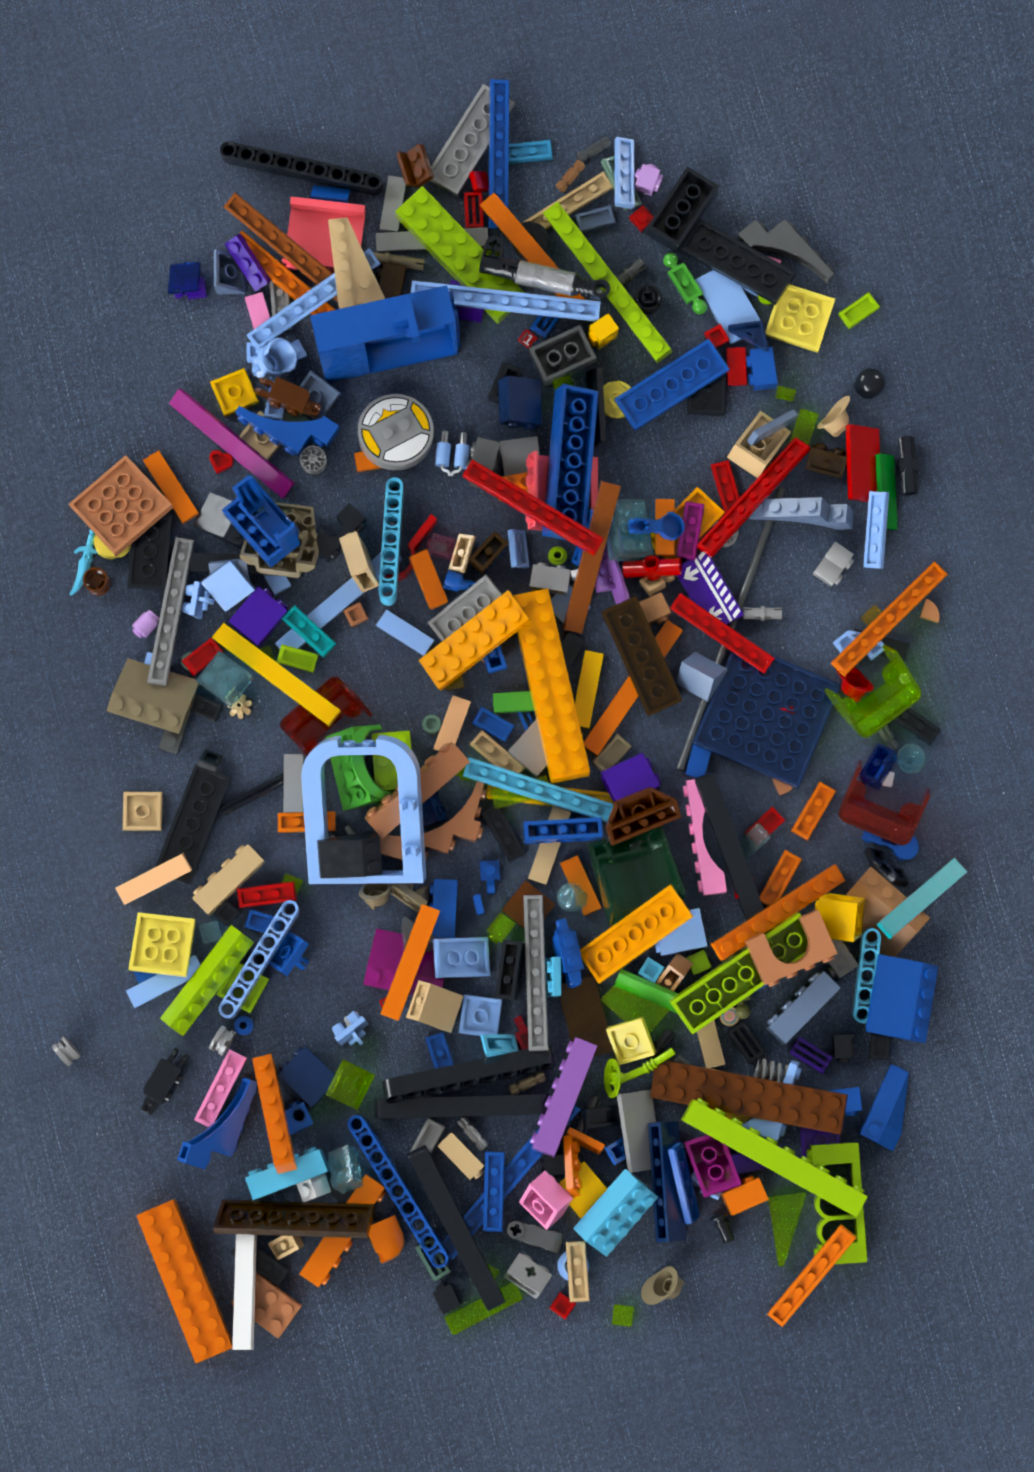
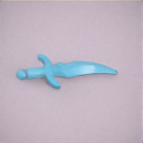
M91 529L86 546L78 547L74 551L75 554L82 551L83 556L79 560L77 577L70 595H73L84 584L83 576L90 569L93 554H98L96 549H93L95 533Z

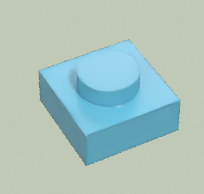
M648 957L638 974L648 981L655 983L664 967Z

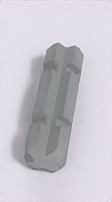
M463 1116L458 1120L459 1126L464 1128V1132L473 1143H476L477 1148L482 1151L488 1146V1143L485 1139L481 1138L476 1128L472 1124L470 1125L467 1117Z

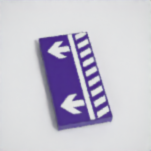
M701 552L696 555L695 561L688 560L682 564V575H677L693 602L726 625L744 616L711 557Z

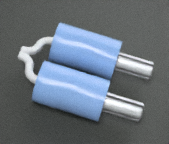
M442 431L441 442L437 443L435 466L441 467L442 471L448 473V476H453L454 473H459L462 469H466L470 446L466 444L467 433H461L460 444H456L454 468L458 470L450 473L449 470L444 468L449 467L451 444L447 443L448 431Z

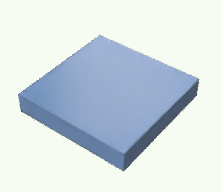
M229 560L201 582L225 612L255 591V587L232 560Z
M464 994L459 1033L475 1036L498 1034L502 999Z

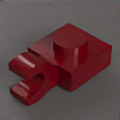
M521 1015L513 1018L519 1030L514 1035L522 1050L529 1049L528 1027H526Z

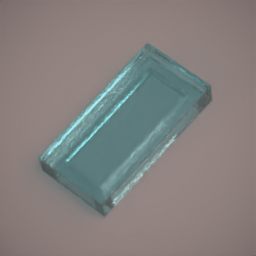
M759 823L739 840L746 861L772 837Z

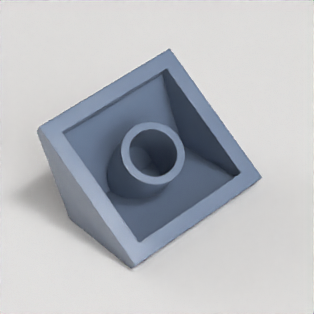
M215 249L214 288L216 293H246V277L231 254Z
M694 652L681 662L676 685L709 702L728 669Z

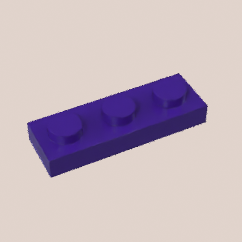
M240 233L224 244L255 292L271 282V279Z

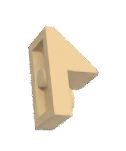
M280 1236L268 1243L277 1261L304 1246L300 1236Z

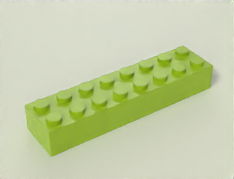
M423 186L395 211V216L400 223L462 286L525 293L512 280L479 273L483 254L482 247ZM484 309L497 324L511 313Z
M798 912L765 934L774 956L781 962H795L806 952L807 937L798 918L801 914ZM745 947L668 1001L690 1033L694 1034L757 991L764 984L761 981L748 948Z

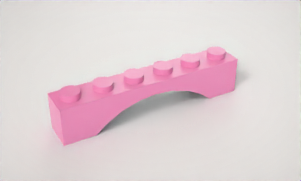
M687 780L685 782L686 786H683L684 797H688L689 805L685 806L687 816L691 817V824H688L689 833L694 836V843H691L692 853L697 856V862H694L695 872L700 875V881H697L698 891L702 892L703 896L724 894L727 892L724 872L711 859L703 839L702 824L705 809L695 780Z

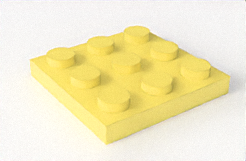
M789 285L778 303L774 304L765 331L766 337L818 353L835 299Z
M138 912L129 970L187 977L196 920Z

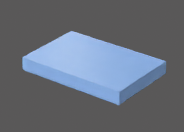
M488 937L433 939L435 978L491 976Z

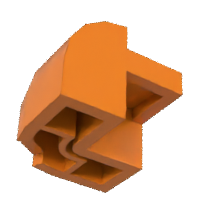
M396 1215L371 1225L369 1238L375 1252L378 1253L381 1264L397 1257L404 1248L405 1235Z

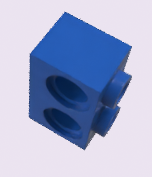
M298 1100L288 1105L289 1109L285 1112L290 1136L315 1124L305 1102L300 1103ZM297 1110H302L305 1114L302 1121H297L294 1118V1113Z

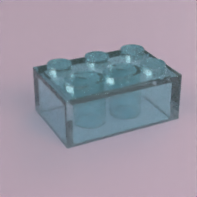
M645 499L617 500L607 537L610 561H640L654 554L650 534H629L628 520L634 518L648 519Z

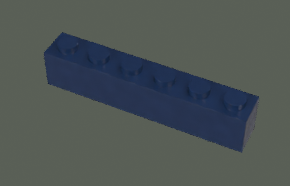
M679 1121L648 1123L652 1190L658 1196L653 1203L656 1242L687 1240L686 1224L668 1153L670 1147L680 1143Z

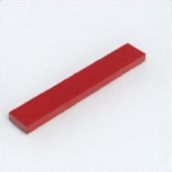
M682 593L678 595L669 608L762 673L766 672L775 659Z

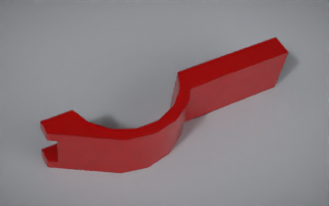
M432 514L407 544L411 555L415 554V551L438 523L437 518ZM411 562L404 571L398 574V582L404 580L412 573L413 567ZM387 574V575L385 576V578H387V579H390V578L393 577V575H391V574Z

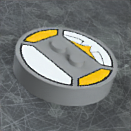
M389 394L375 399L362 412L358 423L359 445L368 460L376 466L394 471L405 470L420 463L431 449L434 433L433 421L427 409L416 399L402 394Z

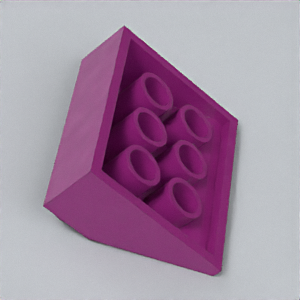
M376 929L364 978V986L389 991L404 952L401 933ZM433 949L430 952L425 951L409 995H414L418 980L443 988L445 978H435Z

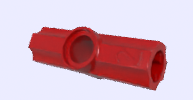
M651 555L640 561L623 562L624 578L646 577L650 581H655L661 576L682 575L681 558L659 560L658 557Z

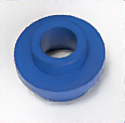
M240 1016L234 1022V1029L240 1035H248L253 1030V1021L247 1016ZM241 1022L247 1023L245 1029L240 1028Z

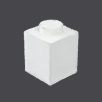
M325 1173L296 1184L302 1202L331 1192Z

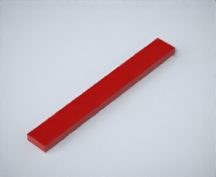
M795 437L697 544V548L712 558L811 450L810 446Z
M473 459L462 475L463 478L593 556L604 540L601 536Z

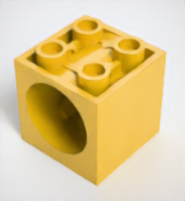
M826 893L816 901L815 910H819L831 939L854 942L861 937L865 898Z

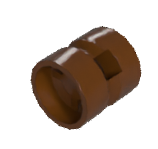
M93 567L85 572L83 583L91 594L102 596L109 592L111 580L103 569Z

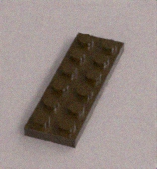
M634 596L601 611L646 715L651 716L682 702V697L637 597Z

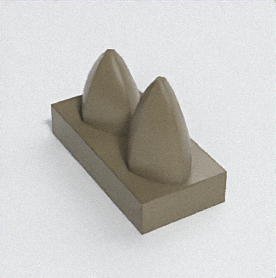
M393 883L390 894L415 912L419 913L422 904L427 905L430 897V886L421 887L414 892L412 890L413 883Z

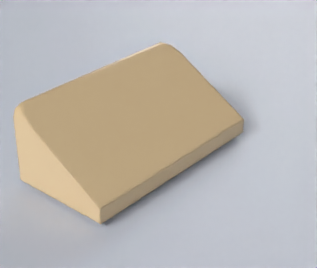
M458 535L449 570L458 573L466 572L476 536Z

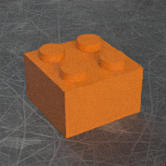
M747 1176L741 1179L742 1183L740 1186L721 1192L729 1215L733 1216L769 1200L759 1177Z

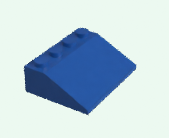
M878 954L865 1032L910 1042L926 1043L938 966Z

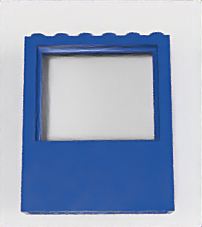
M445 285L310 315L325 380L331 383L457 355L458 348H461L459 318L454 305L453 292L448 291V287ZM409 299L412 302L420 335V342L416 343L412 342L411 337L407 338L405 326L393 328L392 325L393 320Z

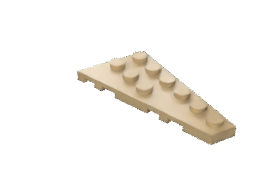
M348 218L328 219L339 309L385 299Z

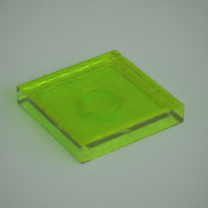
M343 1059L325 1095L358 1110L375 1075Z

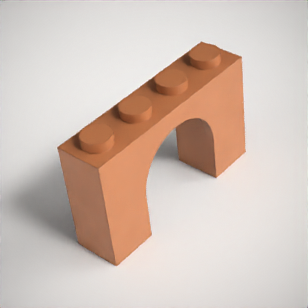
M813 910L798 917L807 937V949L805 954L795 962L785 963L778 960L774 956L764 933L745 940V944L764 985L768 984L769 987L780 983L779 979L785 976L787 979L798 975L797 971L801 969L807 971L816 967L815 963L823 961V963L834 959L833 955H836L837 951L819 910Z

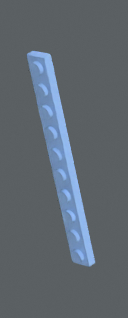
M412 281L411 293L447 285L448 291L453 292L455 306L595 322L599 320L600 301Z

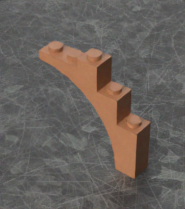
M477 781L472 795L465 806L451 820L439 828L424 833L425 850L427 848L449 854L450 850H454L456 843L453 837L475 843L477 838L481 839L484 828L481 827V822L475 821V818L479 819L482 807H479V803L486 796L487 789L484 788V783ZM386 835L383 839L380 837L381 855L403 861L401 836ZM425 851V861H426V860H427V856H428V852H427V851Z

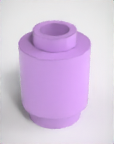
M150 610L144 612L132 625L134 628L132 630L133 633L139 638H147L158 626V616Z

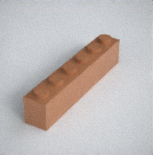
M452 741L445 743L439 749L440 752L435 756H430L425 761V765L420 768L422 804L470 763ZM398 785L392 794L384 796L381 803L377 807L369 809L364 817L382 839L400 824Z

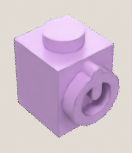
M643 164L641 170L637 169L634 180H637L635 184L636 191L652 196L654 191L658 192L663 179L660 170L652 164Z

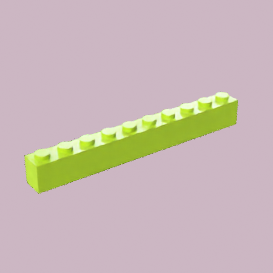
M557 201L544 211L545 218L593 280L603 279L609 283L610 297L608 300L657 364L672 353L671 348ZM600 288L603 293L606 292L604 288Z
M700 1098L697 1101L691 1100L681 1119L682 1121L855 1217L858 1216L868 1197L863 1194L864 1189L856 1185L853 1188L846 1184L847 1180L838 1175L835 1178L830 1176L828 1169L820 1165L816 1168L811 1165L813 1161L804 1156L801 1159L794 1155L795 1151L786 1146L784 1149L778 1147L776 1140L770 1137L766 1139L760 1137L761 1132L752 1127L749 1130L742 1127L743 1122L734 1117L732 1120L724 1117L725 1112L718 1108H715V1110L708 1108L709 1103Z

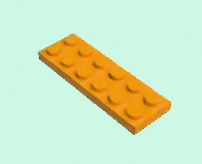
M507 590L419 659V662L436 687L442 691L531 620L513 594Z
M670 884L580 949L582 960L598 984H601L694 916L673 885Z

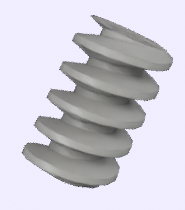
M758 1059L754 1077L783 1082L789 1065L786 1064L782 1069L780 1062L774 1067V1061L771 1060L767 1065L766 1059H763L760 1063Z

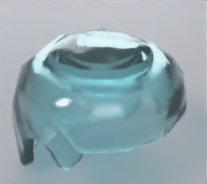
M912 743L906 744L899 749L897 763L903 772L916 774L925 767L927 757L920 746Z
M568 882L563 884L558 890L557 902L563 910L577 913L586 906L587 894L582 891L580 885Z

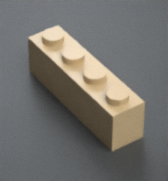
M248 844L240 846L235 852L237 855L232 860L228 858L221 865L222 869L218 873L214 872L208 877L207 880L209 882L204 887L201 885L193 892L194 896L192 899L209 916L265 863Z

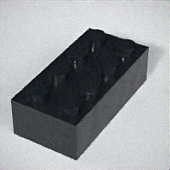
M687 166L647 226L646 234L678 254L681 245L717 195L719 185Z

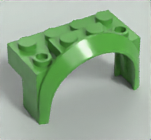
M380 724L353 726L325 738L341 736L342 743L346 740L362 743L369 736V732L382 730ZM338 755L330 757L343 811L380 804L384 796L393 793L384 791L376 785L367 770L364 755Z

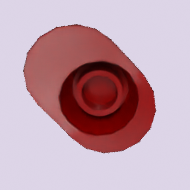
M856 667L845 677L836 669L838 675L842 678V692L855 702H859L866 692L873 690V684Z

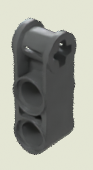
M517 1220L511 1221L507 1225V1233L511 1238L559 1253L564 1234ZM515 1224H518V1228L521 1229V1232H517L516 1235H513V1231L510 1230V1228L514 1227Z

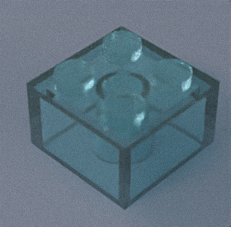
M218 651L196 682L231 708L254 677L246 669Z

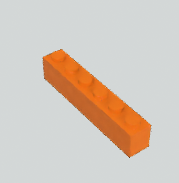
M272 1054L252 1058L275 1169L278 1174L296 1170L297 1165L275 1061Z
M365 1174L347 1203L375 1204L376 1201L381 1202L386 1194L383 1191L385 1187L368 1174ZM323 1237L299 1275L317 1287L321 1284L325 1286L331 1277L328 1274L332 1267L337 1268L342 1260L339 1256L343 1250L347 1252L353 1244L351 1238Z

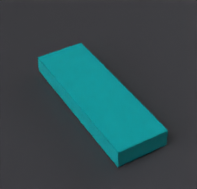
M295 605L282 618L292 630L323 658L337 645Z

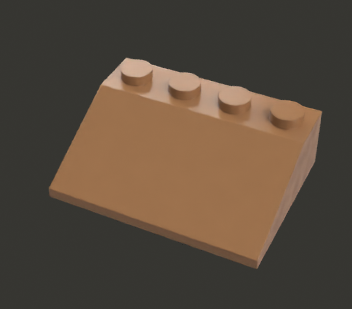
M872 867L868 868L846 894L847 896L865 898L862 932L868 927L875 928L880 932L879 954L896 957L930 919L922 911L889 939L877 924L907 897ZM874 931L867 933V941L872 942L876 939Z

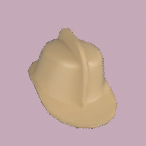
M850 396L840 399L818 424L817 428H824L833 437H838L849 423V416L845 409L850 402Z

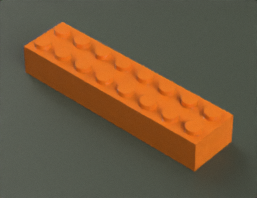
M176 1199L136 1215L195 1363L233 1348V1340Z

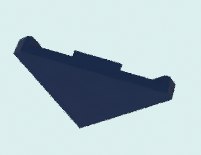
M763 320L728 325V331L765 352L769 351Z

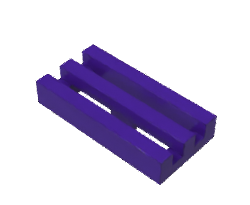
M798 1037L789 1054L821 1074L824 1073L830 1060L833 1058L801 1037ZM801 1042L805 1046L809 1047L818 1054L827 1058L826 1061L820 1059L811 1052L802 1048L801 1046H799V1043ZM798 1049L823 1066L821 1068L797 1054L795 1050Z

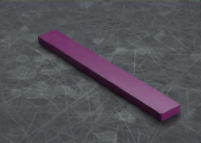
M182 388L177 390L169 402L173 408L227 453L231 454L234 459L282 499L287 496L295 484L290 478Z

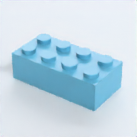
M316 1147L304 1151L305 1155L300 1157L298 1154H295L296 1170L278 1174L274 1163L267 1165L268 1169L264 1171L258 1168L248 1172L249 1176L245 1177L252 1199H259L329 1172L330 1170L322 1149L317 1150Z
M624 1169L573 1229L588 1244L607 1257L649 1207L653 1205L658 1196L641 1180Z

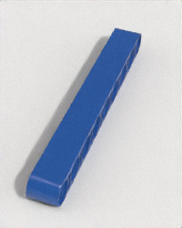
M362 1115L351 1116L348 1120L349 1130L434 1267L442 1268L447 1266L451 1261L450 1253L370 1123ZM359 1118L362 1121V1127L357 1130L354 1127V1121ZM367 1135H370L373 1139L370 1146L364 1144V1138ZM377 1152L383 1155L380 1163L374 1160V1155ZM388 1168L393 1171V1177L390 1180L384 1176V1172ZM398 1185L402 1186L404 1190L403 1195L400 1197L395 1194V1188ZM408 1202L414 1206L412 1213H407L405 1210V1205ZM418 1219L424 1222L422 1230H418L415 1226ZM428 1236H432L435 1240L433 1247L426 1245V1238ZM438 1253H442L445 1256L443 1264H439L436 1261Z

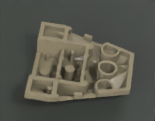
M276 502V505L299 528L298 539L300 545L271 568L246 540H244L239 556L248 565H255L259 573L298 578L302 572H309L315 568L319 556L313 507Z

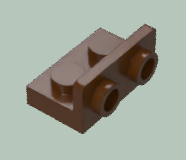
M423 144L416 145L406 153L401 151L396 153L398 164L401 167L403 179L407 186L420 188L434 178Z

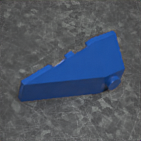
M890 1064L858 1135L893 1152L902 1134L909 1072Z

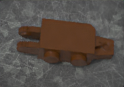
M260 377L259 382L271 388V390L267 392L261 388H255L254 393L266 398L270 406L276 409L281 407L287 410L288 414L295 417L297 415L302 417L305 414L317 418L321 405L310 399L308 390L279 377H276L274 382Z

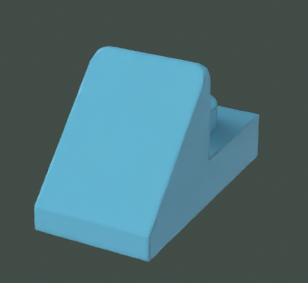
M482 1034L480 1036L487 1058L519 1051L514 1034Z

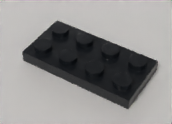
M164 515L131 544L127 584L129 589L165 591L173 524L172 515Z

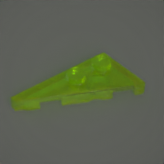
M806 1192L768 1197L778 1266H784Z

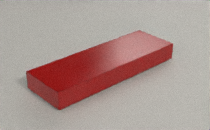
M729 460L710 465L722 509L725 513L740 498Z
M295 881L237 889L240 908L283 903L287 900L297 901Z

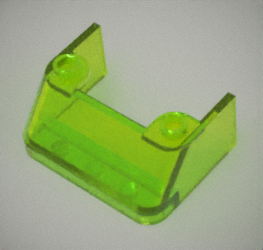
M885 644L882 648L891 662L885 665L882 670V676L886 683L857 705L849 697L841 699L828 688L824 690L838 713L858 735L864 738L874 735L915 704L921 697V689L899 653Z

